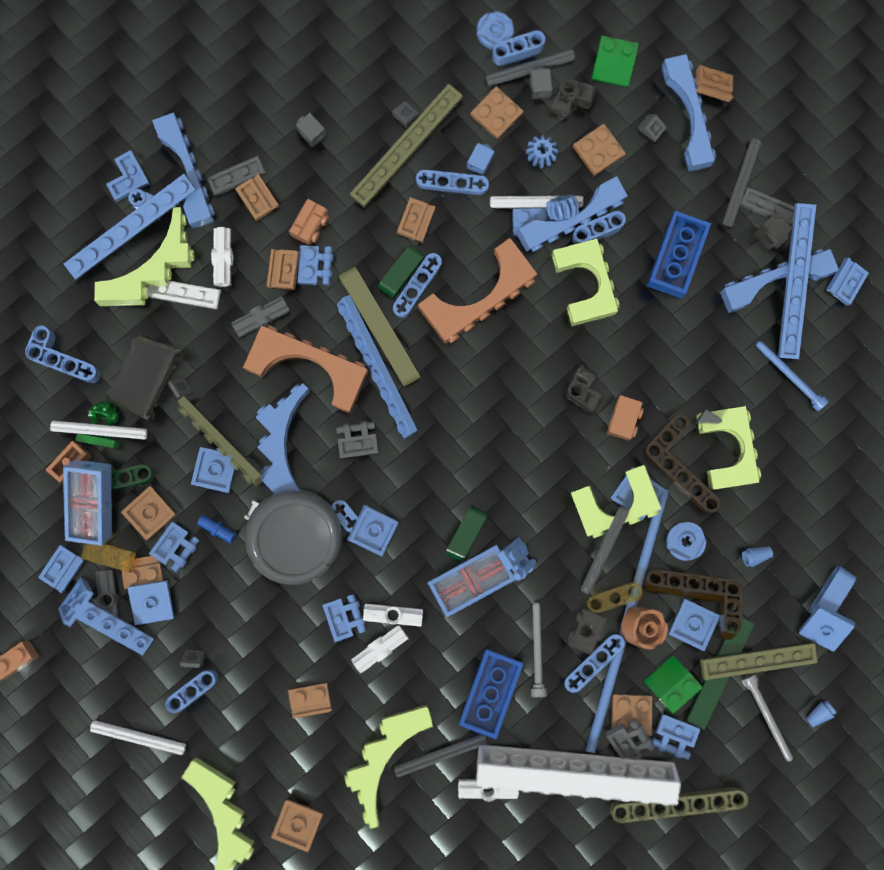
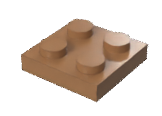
M497 87L471 112V116L497 140L523 114V110Z
M605 124L573 145V148L594 176L626 154Z
M149 486L121 511L146 541L152 538L177 515L152 486Z
M612 694L611 729L624 724L626 729L631 728L629 720L635 718L644 727L643 731L645 734L651 736L652 696Z
M286 799L271 838L308 852L323 813Z

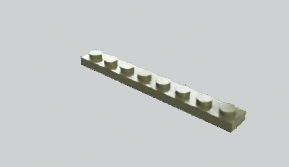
M448 84L355 187L350 196L365 208L461 101L463 95Z

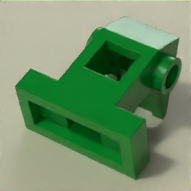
M99 402L88 410L89 419H92V424L99 425L101 419L107 421V426H114L118 421L119 413L116 412L117 407L111 406L108 402ZM77 433L76 441L80 443L116 450L119 449L120 442L111 440L112 436Z

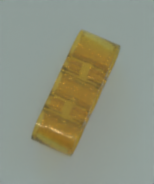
M84 543L80 558L131 572L136 552L108 544L101 546Z
M630 583L590 597L587 605L590 611L597 614L640 600L643 597L644 591L639 584ZM632 587H638L639 595L635 598L629 595V590ZM614 593H619L621 596V600L617 604L611 602V595ZM596 599H600L602 602V607L599 610H595L592 606L593 601Z

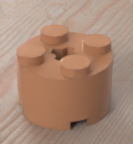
M637 606L627 610L622 621L621 635L633 645L645 649H653L658 644L664 642L668 632V625L663 618L664 616L659 611Z

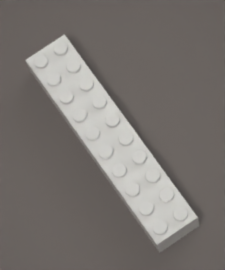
M479 745L477 786L483 788L514 789L523 792L535 791L544 794L557 793L564 796L578 795L585 798L600 797L605 800H632L643 803H661L663 805H677L680 780L675 763L621 759L619 757Z

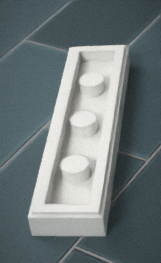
M168 281V286L147 287L148 297L218 309L221 290L173 281Z

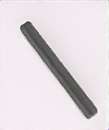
M570 49L486 76V82L488 86H492L530 74L531 70L543 67L547 69L573 61L575 54Z
M753 138L750 141L723 220L725 226L732 227L736 219L761 145V141Z
M624 507L618 508L581 587L583 593H591L628 516V509Z
M480 734L394 767L397 777H401L478 748L479 745H486V736Z

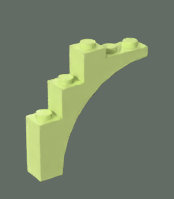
M173 207L172 220L167 236L160 248L146 263L125 276L108 281L95 282V302L99 306L145 305V299H148L147 287L168 286V280H171L170 268H191V261H194V250H191L187 243V233L184 232V225H187V216L183 213L181 207Z
M428 705L383 717L380 729L382 735H386V737L365 743V749H362L364 760L369 761V763L347 770V775H345L347 787L351 786L352 792L360 790L358 792L359 802L364 804L365 812H363L365 823H369L370 829L379 825L376 808L377 787L384 766L394 751L405 740L433 726Z
M196 757L192 760L182 778L199 792L212 812L218 835V857L215 870H233L237 863L236 861L242 863L244 858L248 860L254 851L252 848L254 841L236 830H239L245 820L242 818L245 811L226 800V798L229 800L236 790L233 788L236 782Z

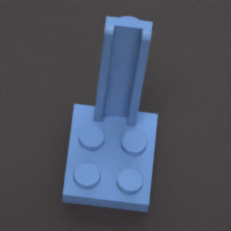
M80 577L58 609L63 623L71 627L73 622L78 619L143 655L154 640L153 637L90 602L89 600L93 592L88 581Z

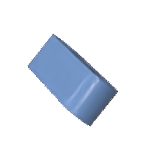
M533 31L497 43L493 48V62L501 66L541 53L545 43L544 34L540 31ZM537 40L541 44L535 45L532 41ZM521 46L523 49L518 51L514 47ZM498 52H504L505 55H504V56H498L497 53H498Z
M614 211L578 226L572 236L573 243L579 244L594 239L600 240L619 232L625 224V215L620 211ZM614 218L618 219L620 225H614L611 220ZM601 226L603 232H596L594 227ZM577 234H585L586 239L580 240L577 237Z
M837 566L812 603L809 613L812 614L819 604L836 612L855 583L856 576L841 566Z
M211 669L206 670L172 694L166 701L167 710L171 713H177L216 685L218 682L217 672ZM205 674L211 675V677H212V683H211V684L205 683V681H204V675H205ZM189 686L196 688L197 693L195 696H191L188 693ZM174 698L180 700L181 705L179 708L173 706L172 701Z

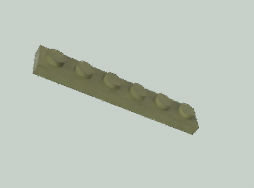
M184 396L178 400L180 406L178 410L185 418L189 417L192 420V425L198 431L201 429L205 433L204 437L210 444L214 442L218 446V452L223 457L227 456L231 460L230 464L234 469H240L244 473L242 476L249 484L253 482L257 487L262 482L261 475Z
M815 643L700 659L702 678L709 680L817 663Z

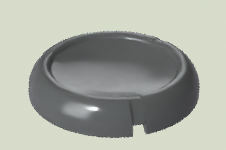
M289 489L268 496L253 510L245 529V547L252 564L266 578L284 585L305 584L321 577L336 561L342 544V528L335 510L322 497L306 490L294 491V489Z

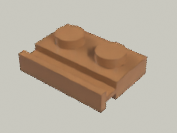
M701 65L696 69V85H698L696 92L728 102L733 98V95H731L733 91V75Z
M259 174L235 188L256 221L279 207Z
M410 197L397 234L423 243L436 206L428 205V203Z
M271 249L267 287L295 290L300 255L298 251Z
M152 556L120 561L124 589H128L132 585L164 580L162 564Z
M327 683L288 690L293 719L332 711Z

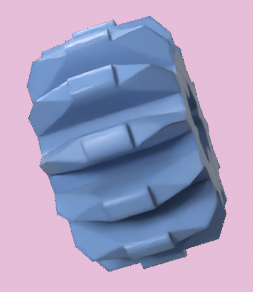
M541 135L539 140L535 136L533 142L528 143L529 148L526 149V154L529 155L528 161L534 160L533 166L540 163V168H543L545 163L549 167L551 166V161H556L557 157L555 155L558 154V149L555 147L557 144L556 142L550 143L551 137L544 140V135Z
M562 195L546 203L547 213L550 220L553 221L569 219L579 213V204L574 195Z

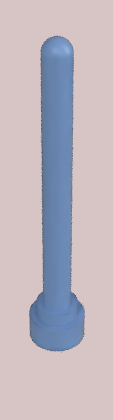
M762 341L756 343V347L812 400L811 403L814 409L820 411L829 402L825 396L817 395Z

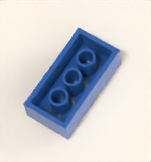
M675 211L670 218L646 286L682 299L687 293L711 223Z
M485 648L462 711L459 725L497 739L523 663Z

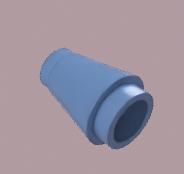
M769 546L747 548L746 551L742 552V559L747 567H754L773 557L772 549Z
M827 700L823 703L821 701L806 719L814 728L816 725L834 718L833 715L837 712Z

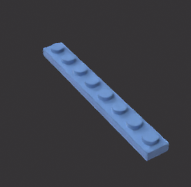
M185 174L181 175L65 262V267L74 279L80 278L195 192L196 188Z
M796 203L794 208L778 352L779 358L799 359L816 205Z
M345 296L337 304L338 311L343 316L347 329L351 332L355 345L360 350L363 361L368 366L372 379L377 384L380 395L385 400L389 413L397 424L399 433L405 439L418 430L351 296Z

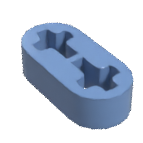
M338 500L332 504V508L336 511V505L345 506L343 510L347 515L343 516L340 512L336 514L340 524L345 530L351 532L352 527H347L349 522L346 518L349 516L351 520H357L358 516L346 502Z

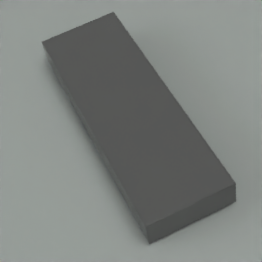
M256 156L210 176L207 180L216 197L240 186L249 179H253L257 174L260 177L264 176L266 172L259 156Z
M746 188L740 204L741 207L789 227L793 226L795 206L752 188Z

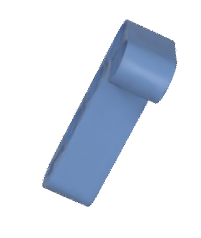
M38 326L34 329L25 350L28 359L89 383L99 381L101 372L97 367L52 350L55 341V334L52 330L45 326ZM47 332L46 339L41 340L42 333ZM39 349L40 355L34 358V352ZM57 356L58 361L52 365L51 359ZM75 362V369L69 371V365ZM83 369L93 372L92 376L83 373Z

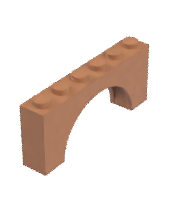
M511 238L494 250L500 266V277L497 285L486 298L468 306H453L441 301L433 293L418 304L419 310L445 344L456 341L460 337L459 334L461 332H468L475 326L474 323L479 319L481 321L485 320L490 316L489 312L494 308L496 310L500 309L505 305V300L509 297L511 299L515 298L521 293L520 289L524 286L528 288L536 282L537 273Z
M270 325L260 327L243 367L246 371L264 377L270 367L281 360L288 358L311 360L323 367L332 379L334 386L332 405L348 413L352 412L368 374V370L365 368L366 365L358 361L351 363L347 361V357L341 354L334 356L330 354V350L324 347L319 349L312 347L313 343L303 339L302 342L295 340V336L287 332L284 335L278 333V329Z

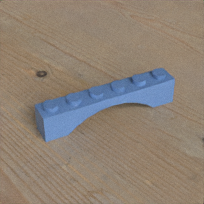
M686 54L665 59L662 64V70L666 84L681 97L690 115L691 136L684 155L688 170L694 171L711 167L716 159L714 149H711L710 132L706 130V116L701 111V97L697 96L696 79L692 77V63L690 60L688 61Z
M171 113L152 120L158 138L162 144L171 148L181 158L187 177L196 188V191L186 198L183 206L190 226L195 229L214 222L212 215H215L212 204L207 203L206 198L209 195L205 186H201L200 181L203 179L199 169H195L194 164L197 162L193 152L190 153L188 150L190 142L187 135L183 136L182 129H184L181 118L177 119L175 114Z
M616 176L596 188L589 204L576 216L556 222L534 220L519 228L516 234L526 252L531 249L535 252L543 247L542 243L546 241L551 243L559 238L558 235L562 232L568 234L575 230V225L579 223L583 225L592 221L590 217L597 215V217L602 216L608 212L607 208L611 206L616 208L624 203L623 199L627 197V194Z
M820 249L812 253L808 279L817 281L839 271L831 249L827 251ZM788 262L778 265V269L773 271L770 268L763 270L759 276H747L742 279L743 282L736 284L734 281L724 285L725 288L720 293L728 313L749 305L757 292L766 284L787 277Z

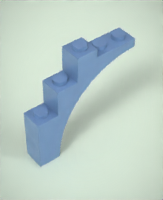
M303 383L301 385L297 384L290 391L292 394L288 398H282L276 404V409L269 404L268 406L264 405L257 412L256 418L271 433L270 436L265 435L259 441L260 445L257 448L273 463L271 466L268 464L261 471L262 481L273 493L289 489L300 491L290 471L286 442L293 414L300 402L310 392Z

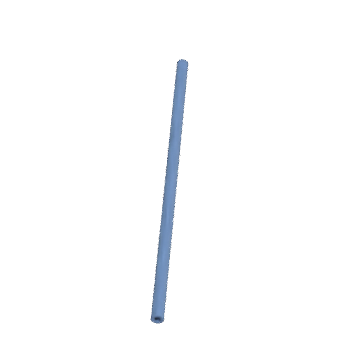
M664 489L658 498L662 509L658 510V515L651 518L624 616L629 608L637 606L669 490ZM622 623L618 635H621ZM617 639L615 647H621L619 644L621 642L620 639ZM624 649L610 662L586 746V751L595 753Z

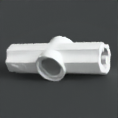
M218 227L214 229V249L211 252V259L214 266L213 282L215 286H231L233 251L231 248L230 228Z
M365 604L363 621L421 626L423 609ZM394 609L398 612L399 617L397 620L389 619L388 612Z
M398 625L383 637L377 638L367 646L368 648L351 660L356 669L362 673L377 661L380 662L391 654L392 650L405 642L408 637Z
M459 779L458 798H482L485 801H492L495 798L518 799L519 790L493 788L490 792H486L483 790V787L477 786V779Z

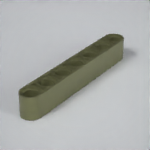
M354 266L338 275L403 387L419 379V373L356 267Z
M737 787L679 793L678 800L683 802L682 807L674 809V804L663 805L661 811L654 810L657 803L619 800L611 804L610 814L615 821L624 823L744 808L748 803V797ZM739 793L741 799L738 802H733L734 795ZM721 796V802L714 805V798ZM697 798H702V804L694 807V801ZM638 805H643V812L636 814L635 808ZM623 807L624 813L621 816H616V809Z

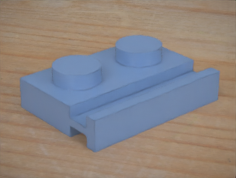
M513 209V237H518L516 231L534 220L551 222L547 209Z
M844 258L839 271L836 272L826 290L833 293L832 295L845 305H851L869 273L857 263H853L850 258Z
M60 545L38 578L59 592L64 593L85 560L65 546Z

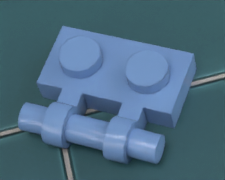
M300 245L298 284L317 285L318 278H323L322 284L330 285V278L333 275L331 262L334 259L332 247L326 246L324 254H319V246ZM319 261H324L322 271H318Z
M171 522L149 555L164 565L171 559L175 563L170 569L177 573L186 564L185 560L190 553H194L196 550L195 546L199 540L192 537L190 542L186 541L185 538L188 532ZM181 545L185 549L182 551L180 556H177L174 553Z
M520 537L513 540L498 553L507 571L513 570L515 580L524 579L528 573L535 569L537 564L535 559L528 560L527 555L529 552L527 546Z
M354 594L347 596L349 604L345 606L342 599L323 605L335 642L354 636L353 627L357 626L359 633L366 631L364 625L366 622L363 621L359 610L360 604L359 601H356ZM346 611H352L355 621L349 622Z
M662 714L656 733L663 736L661 740L653 738L652 744L661 752L667 751L674 754L676 758L680 759L682 757L688 760L691 753L686 751L685 747L688 745L694 748L700 729ZM669 739L678 741V746L675 747L668 744Z

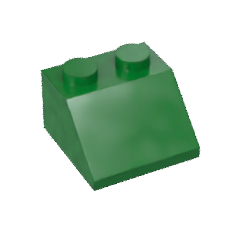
M601 36L592 80L628 87L638 43Z
M671 656L644 680L645 684L671 713L676 712L702 689V686L674 656Z

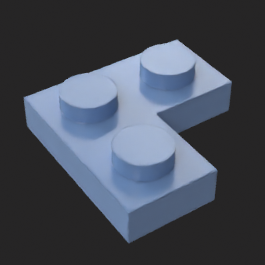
M131 150L114 159L123 174L119 178L107 183L116 202L128 197L132 190H141L150 185Z

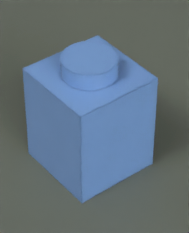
M477 143L467 162V168L484 176L494 158L495 151L487 144L481 145Z

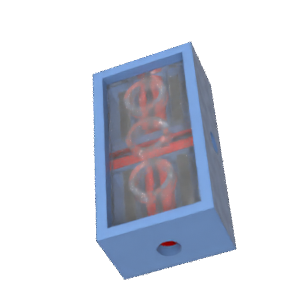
M73 460L63 467L65 540L102 546L112 537L111 464Z
M497 545L428 582L446 618L515 580L510 570L507 571L499 558L498 553L500 550Z

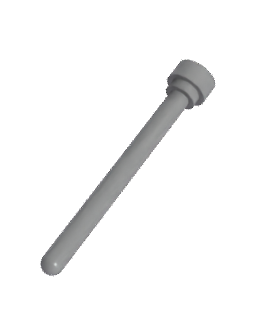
M534 602L535 684L531 688V697H546L547 688L542 684L540 604Z
M750 673L742 677L741 681L744 687L751 690L785 760L788 762L792 761L793 756L758 688L759 680L756 674Z

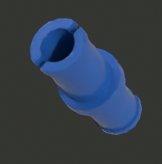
M204 514L198 520V526L211 532L212 536L222 538L229 544L234 541L237 533L224 527L223 523L215 522Z

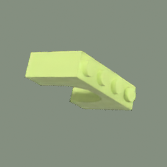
M597 239L556 249L552 252L556 272L583 267L592 271L598 280V292L594 297L568 305L567 311L572 326L612 316L618 312L619 302L617 297L614 298L612 292L614 284L612 279L609 280L608 278L609 267L607 262L603 261V246L601 243H598Z
M746 406L712 411L713 414L722 419V422L719 424H698L699 433L729 432L737 438L741 453L738 461L733 466L706 472L709 489L716 490L759 483L761 472L759 467L756 466L757 451L753 448L752 444L754 433L749 427V422L751 421L750 412L746 410Z
M645 465L627 471L626 474L634 493V502L625 522L629 521L631 525L641 521V516L647 515L650 518L658 515V510L662 508ZM591 486L572 492L571 495L587 536L592 535L593 538L604 535L603 531L609 529L615 516L608 515L600 509Z

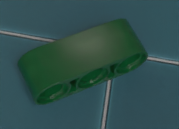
M410 244L381 280L378 288L394 299L422 264L426 255Z
M138 465L112 471L111 492L152 482L155 478L154 469L147 465ZM144 469H147L149 475L147 478L143 479L141 477V472ZM128 473L130 479L127 483L124 484L122 481V477L124 474Z
M471 505L445 554L462 563L488 513Z

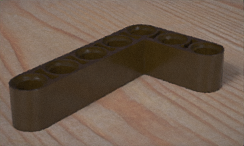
M678 414L670 419L645 446L643 454L650 463L703 512H716L721 506L720 499L668 451L673 443L688 429L690 424L689 418L686 415ZM676 419L683 421V428L676 427ZM663 433L670 435V442H665L662 439ZM651 446L657 449L658 454L656 456H652L649 453ZM665 459L669 460L672 464L670 470L663 466ZM679 473H683L686 476L684 483L679 482L677 478ZM693 486H697L700 489L698 496L693 495ZM708 499L714 502L713 509L707 508L706 501Z
M651 570L647 574L643 584L648 592L720 602L719 633L721 637L726 640H732L742 628V586L738 581L663 570ZM650 578L657 580L658 584L652 583ZM669 581H674L677 586H672ZM689 584H694L696 589H692ZM708 586L713 587L716 592L709 590ZM728 589H732L735 594L729 593ZM727 607H731L734 613L728 611ZM727 625L733 627L734 632L729 631Z

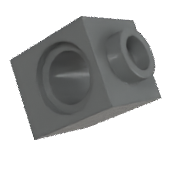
M539 67L531 70L532 99L551 97L550 69Z
M311 113L307 116H302L297 121L296 127L298 132L312 147L326 136L325 129Z

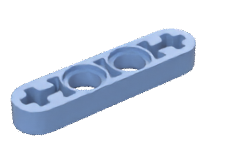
M421 170L416 176L417 185L422 189L483 195L489 188L487 178L479 175ZM423 176H427V179H429L426 183H422V180H420ZM433 176H436L435 185H432V181H430L433 180ZM446 177L449 182L447 185L441 186L438 184V179ZM459 179H464L467 185L464 188H460L456 182ZM470 180H473L472 184H478L479 181H482V184L486 185L482 189H478L477 185H472V189H469Z
M431 253L426 256L394 303L393 312L397 317L405 318L409 315L441 268V258L438 254ZM435 258L437 259L436 263L438 265H433L431 267L430 271L433 273L430 274V272L426 269H428V267L430 266L429 260L433 261ZM425 273L428 276V280L425 283L419 282L417 280L419 274ZM409 289H415L418 292L415 298L407 296ZM404 297L408 301L405 305L406 312L398 313L397 306L404 304L405 301L402 300Z
M617 634L610 636L566 678V689L569 692L575 693L587 685L624 649V638ZM613 638L615 640L620 639L621 642L619 644L621 645V647H614L611 650L612 652H614V654L611 655L609 650L604 648V646L607 644L609 648L613 645ZM600 651H604L608 655L607 660L603 663L597 660V654ZM587 664L591 665L594 669L591 676H586L583 673V667ZM579 671L581 677L586 679V681L583 682L581 679L577 683L578 688H570V679L576 680L579 677L576 673Z

